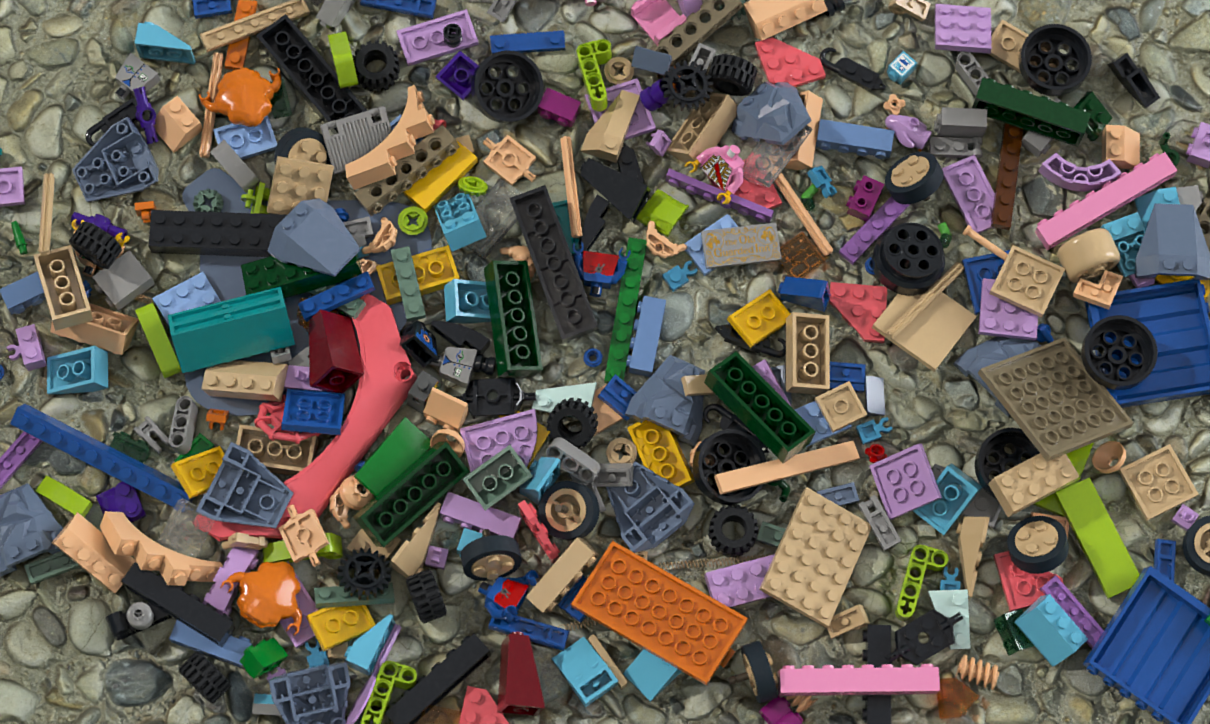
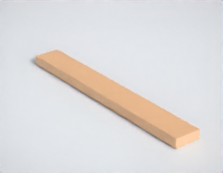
M849 441L796 454L785 463L776 459L716 474L714 478L720 495L857 461L860 457L854 441Z

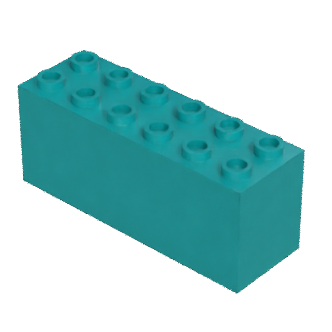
M281 287L168 315L171 338L182 373L194 372L197 369L213 367L217 364L229 363L244 357L249 358L256 354L268 353L272 350L295 345Z

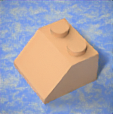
M178 96L161 108L155 119L156 125H154L156 133L173 153L203 130L201 122Z
M1106 125L1102 132V163L1110 159L1118 169H1133L1140 163V133L1123 125Z
M432 387L423 414L427 422L433 425L437 423L442 425L443 429H450L459 433L469 415L468 403Z

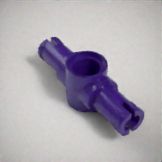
M145 86L134 88L133 91L137 102L136 118L140 122L141 128H144L147 144L158 142L159 139L154 126L156 125V112L152 109L150 102L148 103ZM145 110H148L150 113L148 120L142 118V113Z
M74 212L71 217V222L77 219V225H81V220L100 227L114 238L118 233L122 232L121 238L123 241L128 234L126 229L114 226L110 219L100 214L88 217Z

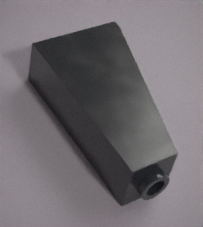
M588 158L587 162L585 161L580 168V175L630 222L634 223L651 189L639 181Z

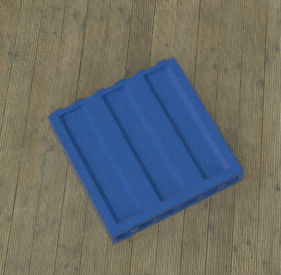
M1192 279L1117 291L1109 310L1084 301L1090 329L1103 318L1123 315L1132 317L1144 324L1156 341L1158 355L1155 367L1141 384L1126 390H1114L1105 387L1121 408L1210 394L1209 305L1204 300L1205 287L1201 284L1200 280ZM1105 337L1107 342L1113 343L1110 337ZM1124 341L1126 346L1131 347L1129 341ZM1095 350L1096 356H1101L1100 352ZM1112 354L1113 359L1120 360L1118 355ZM1131 358L1132 363L1138 364L1135 358ZM1100 368L1102 373L1108 374L1105 368ZM1119 372L1122 378H1127L1124 372Z
M1152 566L1146 567L1092 648L1083 665L1087 667L1086 670L1089 673L1103 678V682L1106 685L1117 688L1120 695L1135 701V705L1138 708L1152 713L1151 716L1155 720L1163 721L1166 724H1191L1210 695V626L1204 621L1210 614V608Z

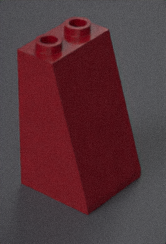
M320 309L309 320L310 387L332 393H344L364 374L351 318Z
M515 631L509 634L501 643L497 712L537 716L545 708L530 638L528 635H523V632Z

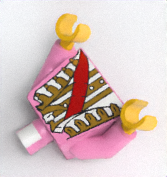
M736 145L708 148L698 155L695 161H689L685 164V167L690 164L694 166L693 170L689 173L697 171L698 165L701 164L700 168L725 192L717 195L718 201L725 196V201L722 203L725 205L730 203V195H734L743 183L742 169L744 161L738 156L740 149Z

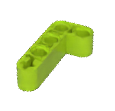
M346 31L328 35L340 89L359 85Z
M600 39L580 44L576 49L577 61L592 109L597 112L604 111L608 106L607 92L598 65L605 64L612 59L611 43L606 39Z
M152 302L136 309L135 312L164 379L182 372L154 303Z
M325 533L330 544L320 549L316 553L317 557L326 559L342 558V537L334 533ZM284 540L268 543L267 548H262L263 563L293 562Z
M917 545L913 548L895 609V615L899 620L907 621L912 617L925 570L942 571L949 559L946 552L925 545ZM915 552H922L924 559H918L915 556ZM934 557L942 558L943 564H936ZM917 570L920 576L914 578L910 575V571ZM905 589H913L915 595L908 596L905 593ZM907 602L909 603L907 606V614H903L902 609L905 603Z
M386 661L381 665L361 724H370L371 719H373V724H382L394 687L407 690L416 686L417 673L414 668L393 661ZM391 670L394 674L386 675L384 672ZM405 676H411L413 679L411 681H405L403 678ZM386 688L388 691L386 693H380L378 692V689ZM373 706H379L381 707V710L373 711L371 708Z

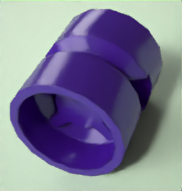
M662 78L653 83L651 87H647L640 92L642 104L651 112L666 104L669 98H663L665 91L661 90L662 85H664L661 83Z

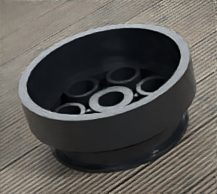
M1048 24L1032 31L1025 39L1019 54V68L1024 80L1033 90L1047 96L1065 95L1079 88L1085 81L1092 64V53L1086 39L1075 29L1061 24ZM1041 48H1046L1048 52L1042 51ZM1059 50H1065L1067 54H1062ZM1031 61H1034V62H1036L1038 65H1037V66H1034V65H1032L1030 62H1031ZM1049 63L1055 64L1056 68L1050 67ZM1071 65L1075 70H1071L1067 66ZM1038 77L1045 78L1046 82L1040 81ZM1057 79H1061L1065 83L1061 84L1057 81Z
M499 51L486 57L476 67L471 80V94L477 108L487 118L499 123H514L530 116L538 108L544 91L543 78L537 65L529 57L517 51ZM491 68L496 70V77H493L490 74ZM509 68H512L515 71L514 77H511L509 75ZM483 84L489 88L488 94L482 91ZM501 84L506 86V94L501 92ZM519 84L524 86V93L518 90ZM493 100L499 105L497 110L492 107ZM511 100L517 105L515 110L510 107Z
M902 223L886 230L880 236L873 249L871 263L877 279L886 288L901 295L914 296L927 292L940 279L945 268V253L939 237L931 229L918 223Z
M1123 315L1109 316L1098 321L1085 336L1081 348L1082 362L1087 373L1098 384L1114 390H1126L1141 384L1154 369L1158 355L1157 344L1150 330L1140 321ZM1105 337H1110L1113 343L1107 342ZM1124 341H1129L1131 347L1126 346ZM1093 350L1099 351L1101 356H1096ZM1112 354L1118 355L1120 360L1113 359ZM1131 358H1135L1138 364L1132 363ZM1100 368H1105L1108 374L1102 373ZM1119 372H1124L1127 378H1122Z
M1000 429L992 433L979 447L975 457L976 477L982 488L989 495L997 499L988 484L991 481L989 475L996 477L1006 471L1005 466L1013 468L1022 463L1021 457H1025L1028 460L1040 452L1022 429ZM1004 447L1009 448L1012 454H1007ZM988 456L994 457L996 463L990 462Z
M735 429L721 430L705 438L697 447L692 465L693 478L699 490L711 500L724 505L739 504L754 497L764 484L720 495L714 476L724 473L722 466L728 472L767 462L759 443L749 434ZM719 447L723 448L724 455L720 453ZM736 455L740 457V463L737 462ZM705 457L709 459L710 465L706 464ZM708 476L712 479V485L707 480Z

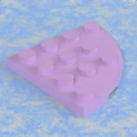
M535 409L461 428L460 432L465 443V452L470 471H474L509 445L512 446L527 467L532 459L537 441L538 428Z

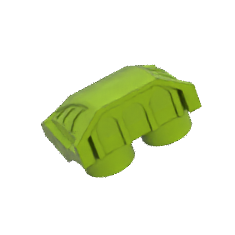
M657 189L636 220L647 227L649 221H654L657 232L668 237L673 227L676 226L678 220L683 216V213L689 209V205H685L662 190Z

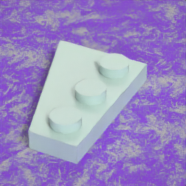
M597 383L536 390V401H533L532 409L551 413L558 403L564 399L568 401L572 397H574V401L577 398L582 399V403L587 401L590 408L593 405Z
M968 589L928 591L936 611L949 618L958 612L962 614L960 616H963V620L953 626L954 644L950 645L949 649H970Z

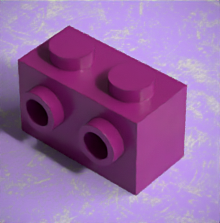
M548 87L538 106V114L542 118L555 120L559 125L571 128L581 110L580 101Z
M863 175L862 180H857L853 190L856 193L854 197L850 196L846 204L849 207L847 214L867 222L881 195L884 184Z

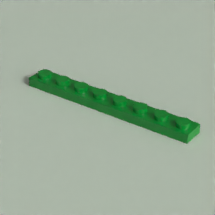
M631 237L628 239L626 256L629 249L631 250V255L626 259L627 266L621 280L604 383H608L615 374L624 381L647 247L646 240Z

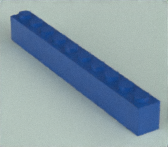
M27 404L17 407L11 420V425L182 512L190 507L194 497H188L179 481Z

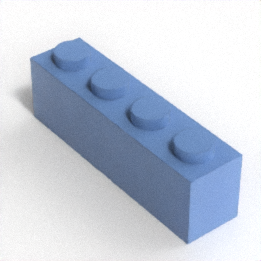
M820 119L816 147L822 150L835 149L841 153L854 152L860 156L873 155L879 159L890 158L894 130Z
M38 272L0 289L1 296L11 315L14 313L20 314L25 311V308L37 306L46 299Z
M644 296L643 302L639 301L637 312L640 313L639 320L635 319L633 330L637 332L636 337L631 338L630 348L633 349L632 356L628 355L626 364L631 374L652 376L666 306V300Z
M178 620L169 638L172 643L243 669L245 668L239 660L244 656V650L252 645L250 639L239 636L238 639L231 634L223 647H220Z

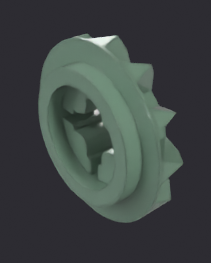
M209 188L203 191L200 190L194 196V210L199 212H221L223 198L216 190ZM204 198L208 199L209 201L213 200L211 201L212 208H210V206L204 205Z

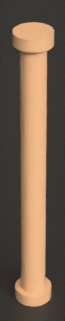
M970 225L963 231L962 234L964 236L968 235L1002 260H1006L1008 256L1006 252L972 230Z

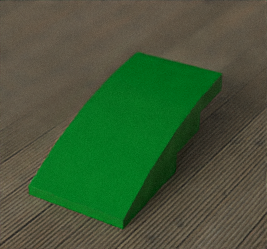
M404 417L353 477L376 497L431 447L430 439Z

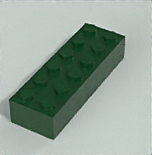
M982 78L972 109H987L988 118L1076 147L1079 146L1085 134L1091 113L1082 108L1069 107L1064 102L1057 103L1051 101L1048 97H1039L1033 95L1030 91H1021L1015 89L1012 85L997 83L991 78Z
M358 253L335 277L313 271L312 268L304 266L301 268L289 262L287 264L283 263L273 256L241 265L246 295L281 287L284 299L343 282L362 274Z
M492 260L484 267L498 377H534L543 368L528 262Z
M737 351L708 371L704 383L782 463H785L811 443L816 431Z
M447 441L438 442L358 511L353 518L376 547H385L470 471Z

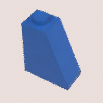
M786 276L778 289L782 301L825 312L831 296L828 281Z

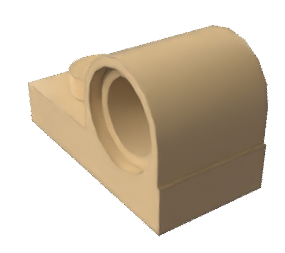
M890 0L888 9L892 13L899 15L907 13L920 21H924L931 4L925 0Z
M858 604L834 615L827 629L830 637L836 638L851 630L854 631L866 627L870 622L863 605Z

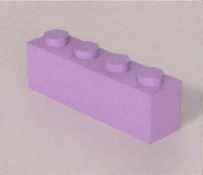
M447 492L440 510V517L443 518L444 522L448 524L455 522L460 524V527L463 529H474L479 531V533H482L484 529H489L490 535H505L515 539L521 525L520 517L492 507L485 511L480 503L451 492Z

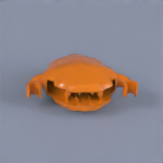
M246 67L224 74L218 84L219 92L216 95L215 102H212L209 92H207L208 96L206 98H202L199 94L200 102L207 110L228 116L232 124L256 127L272 111L270 101L282 84L280 69L277 68V74H272L271 70L269 71L272 83L262 78L258 71Z
M284 561L276 563L264 562L260 564L257 571L233 573L221 584L220 589L225 584L229 585L228 594L233 589V583L239 582L241 595L237 599V604L240 608V615L258 628L275 627L280 620L292 617L294 622L286 628V632L290 627L295 629L293 636L299 632V627L302 623V613L298 608L295 596L301 588L295 576L294 568L290 563Z

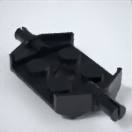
M515 378L471 380L462 396L453 397L468 403V410L472 418L475 419V416L516 414L523 402L536 401V392L524 393ZM496 392L498 396L495 400H489V393Z
M932 609L895 631L896 649L886 655L887 659L890 658L888 662L891 663L897 658L902 657L907 662L917 666L946 647L954 644L953 626L963 620V616H960L962 614L958 612L949 618ZM921 632L928 635V641L925 644L921 643L918 639Z

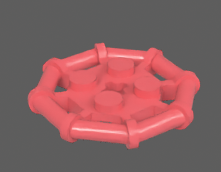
M282 395L281 402L270 401L260 404L258 416L254 420L255 426L264 431L272 441L276 439L300 444V441L322 434L281 430L286 395ZM267 424H272L274 428L272 429Z

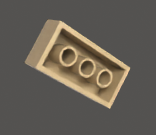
M68 245L50 250L48 256L42 257L39 253L34 254L36 268L55 331L93 321L91 308L72 246Z
M792 312L786 318V392L821 395L830 389L829 315Z
M240 424L236 444L248 449L271 473L294 476L315 460L318 438L313 436L300 441V444L276 439L272 441L260 428Z
M1041 453L994 477L988 484L1006 515L1010 517L1074 483L1080 476L1066 454L1046 461Z

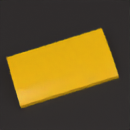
M458 141L457 143L460 148L457 149L455 154L448 156L438 167L430 170L424 178L416 181L409 190L402 192L426 213L460 178L464 177L478 163L477 157Z
M449 245L412 256L421 296L442 290L444 285L451 280L460 279ZM393 261L376 266L387 305L402 302Z
M646 419L642 423L637 422L627 427L641 461L646 468L681 488L695 482L674 432Z

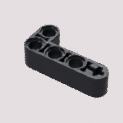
M146 603L154 613V621L148 628L172 618V616L151 603ZM117 611L105 618L115 640H122L143 631L137 630L130 625L126 617L127 612Z

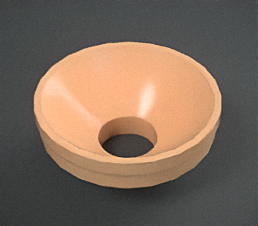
M441 429L436 431L431 437V448L438 442L447 441L459 458L463 455L465 443L458 432L450 429ZM446 436H453L456 441H449Z
M1118 441L1105 442L1094 452L1092 464L1101 473L1116 472L1121 469L1126 460V450ZM1114 459H1118V462L1114 466H1110V463Z
M350 476L340 485V497L347 507L353 510H361L374 498V495L367 488H365V494L360 493L357 485L361 483L353 476Z

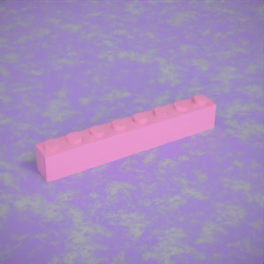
M1165 152L1161 155L1157 153L1149 158V162L1145 164L1139 163L1130 173L1124 172L1117 177L1118 180L1113 183L1111 181L1101 186V190L1097 192L1095 190L1091 191L1082 201H1074L1069 205L1070 208L1065 211L1063 209L1053 214V218L1049 220L1043 219L1037 224L1035 233L1048 251L1176 175L1177 169Z
M892 664L881 665V668H874V665H862V668H854V665H843L842 668H834V665H824L822 668L805 665L802 666V669H794V666L788 665L783 666L777 672L779 682L778 696L937 694L940 691L939 667H933V664H922L921 667H913V664H903L901 667L893 668Z

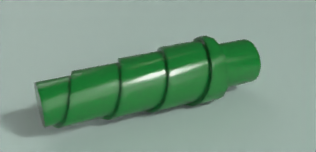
M13 221L11 226L16 247L21 255H25L28 253L27 243L18 222Z

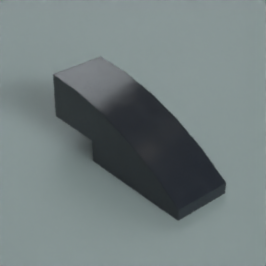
M1128 53L1121 54L1107 64L1125 89L1144 108H1147L1160 98L1141 67H1136Z
M598 194L588 210L583 225V251L590 250L606 227V221L603 217L610 209V202Z
M432 321L430 323L433 331L456 348L467 346L470 349H476L478 354H484L490 346V339L468 327L445 321Z

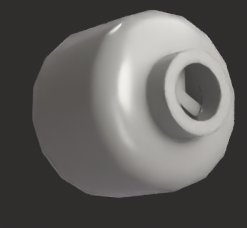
M143 602L132 604L127 611L126 617L128 622L137 630L147 629L154 621L152 609Z

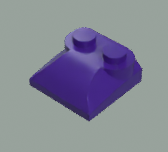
M459 51L435 78L464 101L471 94V80L478 65Z
M123 481L118 483L116 487L96 496L103 515L105 511L123 512L131 523L146 517L136 488Z

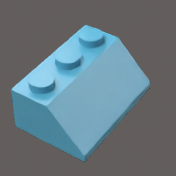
M1176 187L1157 189L1135 199L1136 209L1145 230L1155 203L1180 204Z
M1050 594L1040 596L1014 622L1052 667L1076 652L1088 640L1085 634Z

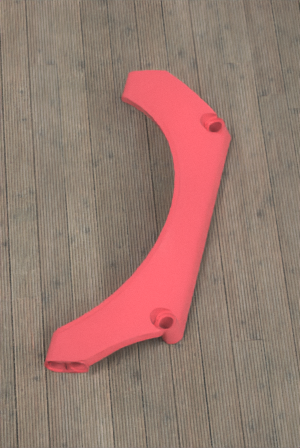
M370 294L360 297L366 303V306L356 319L352 318L359 339L364 374L359 378L357 393L351 410L341 427V434L336 435L326 449L311 464L283 482L293 492L287 507L294 505L298 514L313 509L318 518L329 505L331 495L354 471L355 465L362 460L404 403L410 388L417 379L416 374L411 368L407 352L400 346L401 336L393 310L386 303ZM285 509L276 529L213 521L201 514H198L192 523L220 542L228 540V537L236 532L249 534V536L253 537L262 536L265 538L283 539L278 528L286 524L291 517L288 510Z

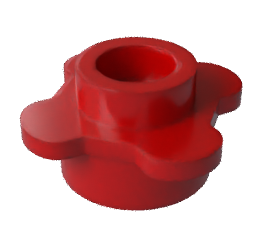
M873 444L870 448L865 449V454L869 456L871 463L887 458V455L884 454L885 449L879 444Z

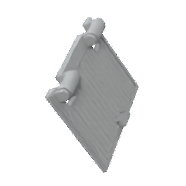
M385 106L320 125L331 165L334 166V174L346 171V164L372 151L392 132ZM380 115L381 120L373 123L372 117ZM337 128L338 134L330 136L328 130Z

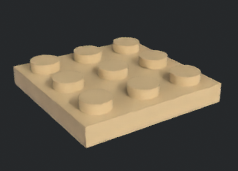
M277 156L267 213L288 215L303 200L320 198L327 203L334 166Z
M1013 245L989 294L1042 318L1065 268Z
M1170 444L1118 470L1146 521L1199 495Z

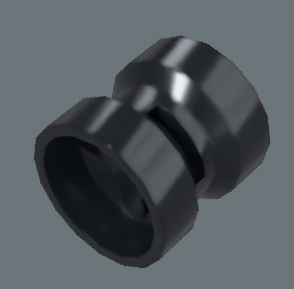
M824 0L828 10L824 14L828 18L833 16L835 12H841L846 8L843 0Z
M454 23L446 25L443 30L444 42L448 47L456 48L462 43V30L460 26Z
M477 354L473 372H484L486 375L493 376L496 357L491 356L487 358L483 354Z

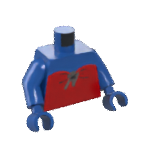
M574 242L572 244L573 251L575 252L573 259L579 277L584 281V286L591 287L590 296L601 297L602 288L610 289L611 285L616 284L624 275L627 266L626 259L631 255V250L629 249L627 256L622 254L623 247L620 249L619 255L583 251L584 245L582 242V247L576 249Z
M530 570L526 576L498 577L493 586L482 582L478 592L486 595L484 606L492 618L503 619L510 624L515 615H518V610L526 599L528 584L535 586L537 584L536 578L538 579L539 576L535 570Z

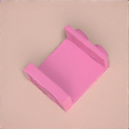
M638 0L631 8V16L657 46L662 38L669 37L673 29L678 25H683L687 19L684 14L679 16L666 0Z

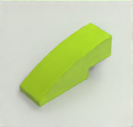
M47 475L35 490V492L73 516L78 512L85 517L93 506L91 501Z

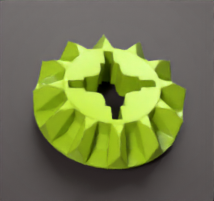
M474 176L460 178L457 185L464 194L476 195L478 197L485 195L488 189L486 182Z
M407 207L398 216V226L407 235L417 236L419 233L424 232L428 226L427 214L419 207ZM409 218H412V219L418 218V219L416 220L417 225H414V224L409 225V223H410Z

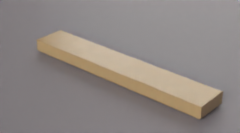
M291 0L201 33L200 38L206 52H210L259 34L285 14L291 21L310 15V10L305 0Z

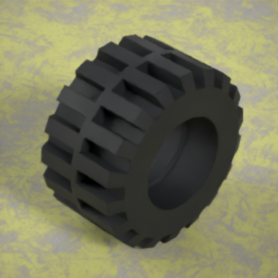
M375 40V43L368 41L367 45H360V50L356 49L353 61L358 84H362V88L366 89L368 87L371 92L374 89H377V92H381L382 88L387 90L389 89L388 85L393 86L395 84L394 80L399 78L400 67L397 53L393 51L391 45L387 47L386 42L380 44L379 40ZM374 60H381L387 64L380 72H370L366 69L367 64Z
M729 54L716 55L713 57L708 75L712 76L709 82H713V88L722 93L733 96H745L751 93L758 71L752 63L741 57Z
M83 221L69 240L71 246L91 263L105 269L110 268L122 251L120 244L111 235L89 222Z
M572 397L568 401L566 399L562 400L554 407L547 419V431H550L548 434L550 438H563L580 449L581 446L585 447L596 433L598 426L596 419L598 416L597 413L593 414L595 409L593 406L589 408L587 401L582 403L580 398L574 401V397ZM574 416L578 418L582 424V431L572 432L566 429L563 424V417Z
M730 504L727 508L723 506L719 512L716 511L713 518H711L708 530L711 545L716 547L715 550L723 552L722 555L724 556L730 554V557H735L737 554L742 556L744 552H749L750 548L754 546L758 534L757 519H754V514L752 512L749 513L748 508L744 507L742 509L737 504L736 507H732V504ZM727 522H737L743 526L745 534L741 539L730 540L722 533V526Z
M429 569L406 577L408 590L419 619L423 624L446 615L447 610L434 575Z
M196 651L179 667L181 675L210 703L214 704L231 687L226 677L200 652Z

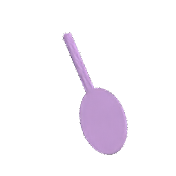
M394 624L377 659L373 673L354 701L345 724H354L362 713L373 691L376 675L381 665L385 662L402 628L400 625Z

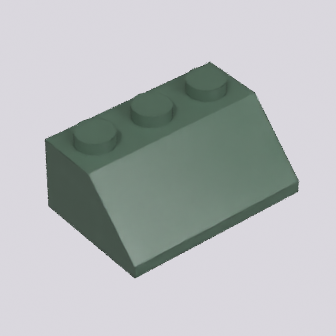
M509 445L465 476L463 481L486 511L532 478L533 475L512 446Z

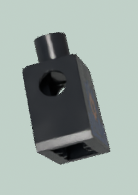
M415 321L403 330L400 346L423 368L438 358L436 338L425 327L423 322Z

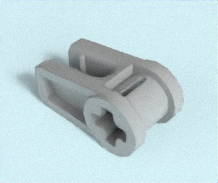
M146 416L144 418L145 421L138 427L133 428V430L143 441H146L160 454L162 453V448L158 445L157 441L151 438V435L155 434L166 446L170 445L169 438L150 417Z

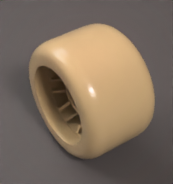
M1104 228L1093 229L1075 236L1064 243L1057 252L1060 264L1065 268L1064 272L1067 278L1073 283H1078L1080 278L1087 281L1102 275L1105 270H1111L1120 262L1119 250L1110 232Z

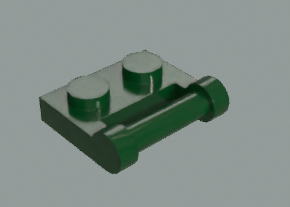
M1087 91L1073 107L1076 109L1082 108L1091 113L1089 121L1094 127L1092 129L1088 124L1085 131L1087 138L1091 142L1099 137V133L1113 118L1092 91Z

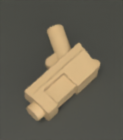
M236 532L228 537V541L222 542V548L229 549L237 546L261 550L262 548H267L268 540H265V537L262 536L253 537L249 536V534Z

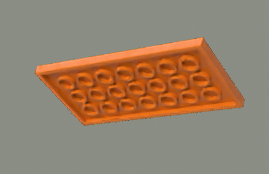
M614 541L611 542L571 603L572 608L706 686L748 621V618Z

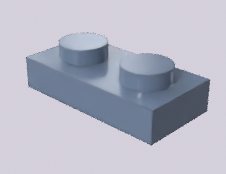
M854 482L816 492L840 507L859 502Z

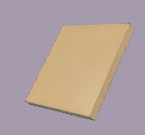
M941 292L894 339H890L886 335L887 330L925 293L914 296L897 294L873 324L872 328L935 372L977 316Z

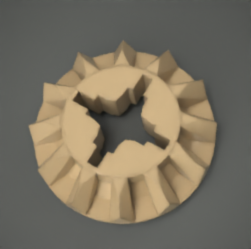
M612 58L605 65V77L609 83L615 85L630 81L634 75V67H631L632 63L626 58ZM623 68L622 73L624 75L618 74L615 76V69L620 70Z
M616 438L607 446L606 457L610 463H633L637 457V448L627 438ZM623 446H625L624 450L627 455H623L619 460V454L616 452L621 451Z

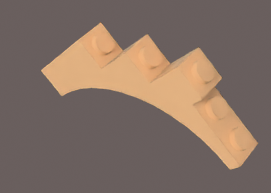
M415 85L408 87L405 110L393 131L372 151L345 165L346 178L354 190L396 175V161L415 154L414 146L416 145V139L434 133V117L426 111L423 105L425 101L422 91L417 90Z
M105 511L99 528L114 554L133 556L141 570L159 571L167 585L185 586L187 581L213 582L219 568L223 567L221 562L193 558L160 545L139 531L123 512Z

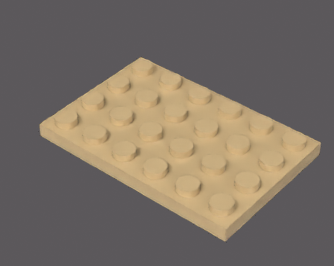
M808 487L805 488L759 590L825 628L828 627L871 531L870 524Z

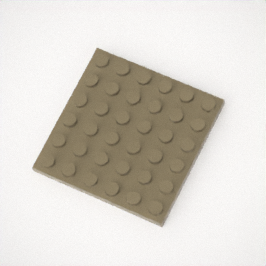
M1065 337L981 368L978 372V375L1046 461L1129 429L1134 424L1108 390L1095 382L1087 373L1082 358Z

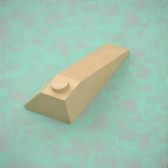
M622 90L587 133L581 152L617 163L640 95Z
M439 502L424 518L422 528H416L411 536V541L406 540L391 559L393 569L404 577L424 571L422 568L442 508Z
M963 517L962 521L957 523L956 533L959 534L958 547L964 589H968V601H970L973 595L978 574L976 567L979 566L982 556L980 548L985 543L990 517Z

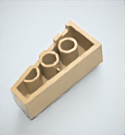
M576 538L528 593L526 598L542 613L552 612L558 605L556 602L560 597L567 595L572 584L580 580L585 570L593 565L600 554L584 539Z

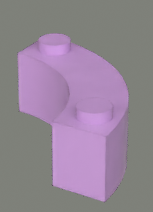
M1057 153L1044 161L1039 169V172L1055 185L1068 190L1082 192L1102 189V185L1109 181L1113 183L1118 180L1117 177L1122 173L1110 159L1098 165L1078 167L1076 164L1066 161Z
M237 546L233 547L227 555L228 559L223 567H220L213 579L215 583L212 585L209 593L206 594L203 604L206 605L208 603L212 605L220 615L224 613L230 616L232 612L230 607L239 590V582L233 583V589L228 594L229 585L225 584L221 589L220 586L233 573H248L251 569L254 570L259 562V559H257L259 551Z

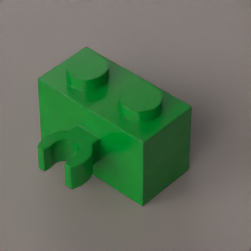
M273 637L267 641L263 639L255 647L253 645L249 646L244 650V656L239 661L249 676L255 679L279 667L288 657V654Z

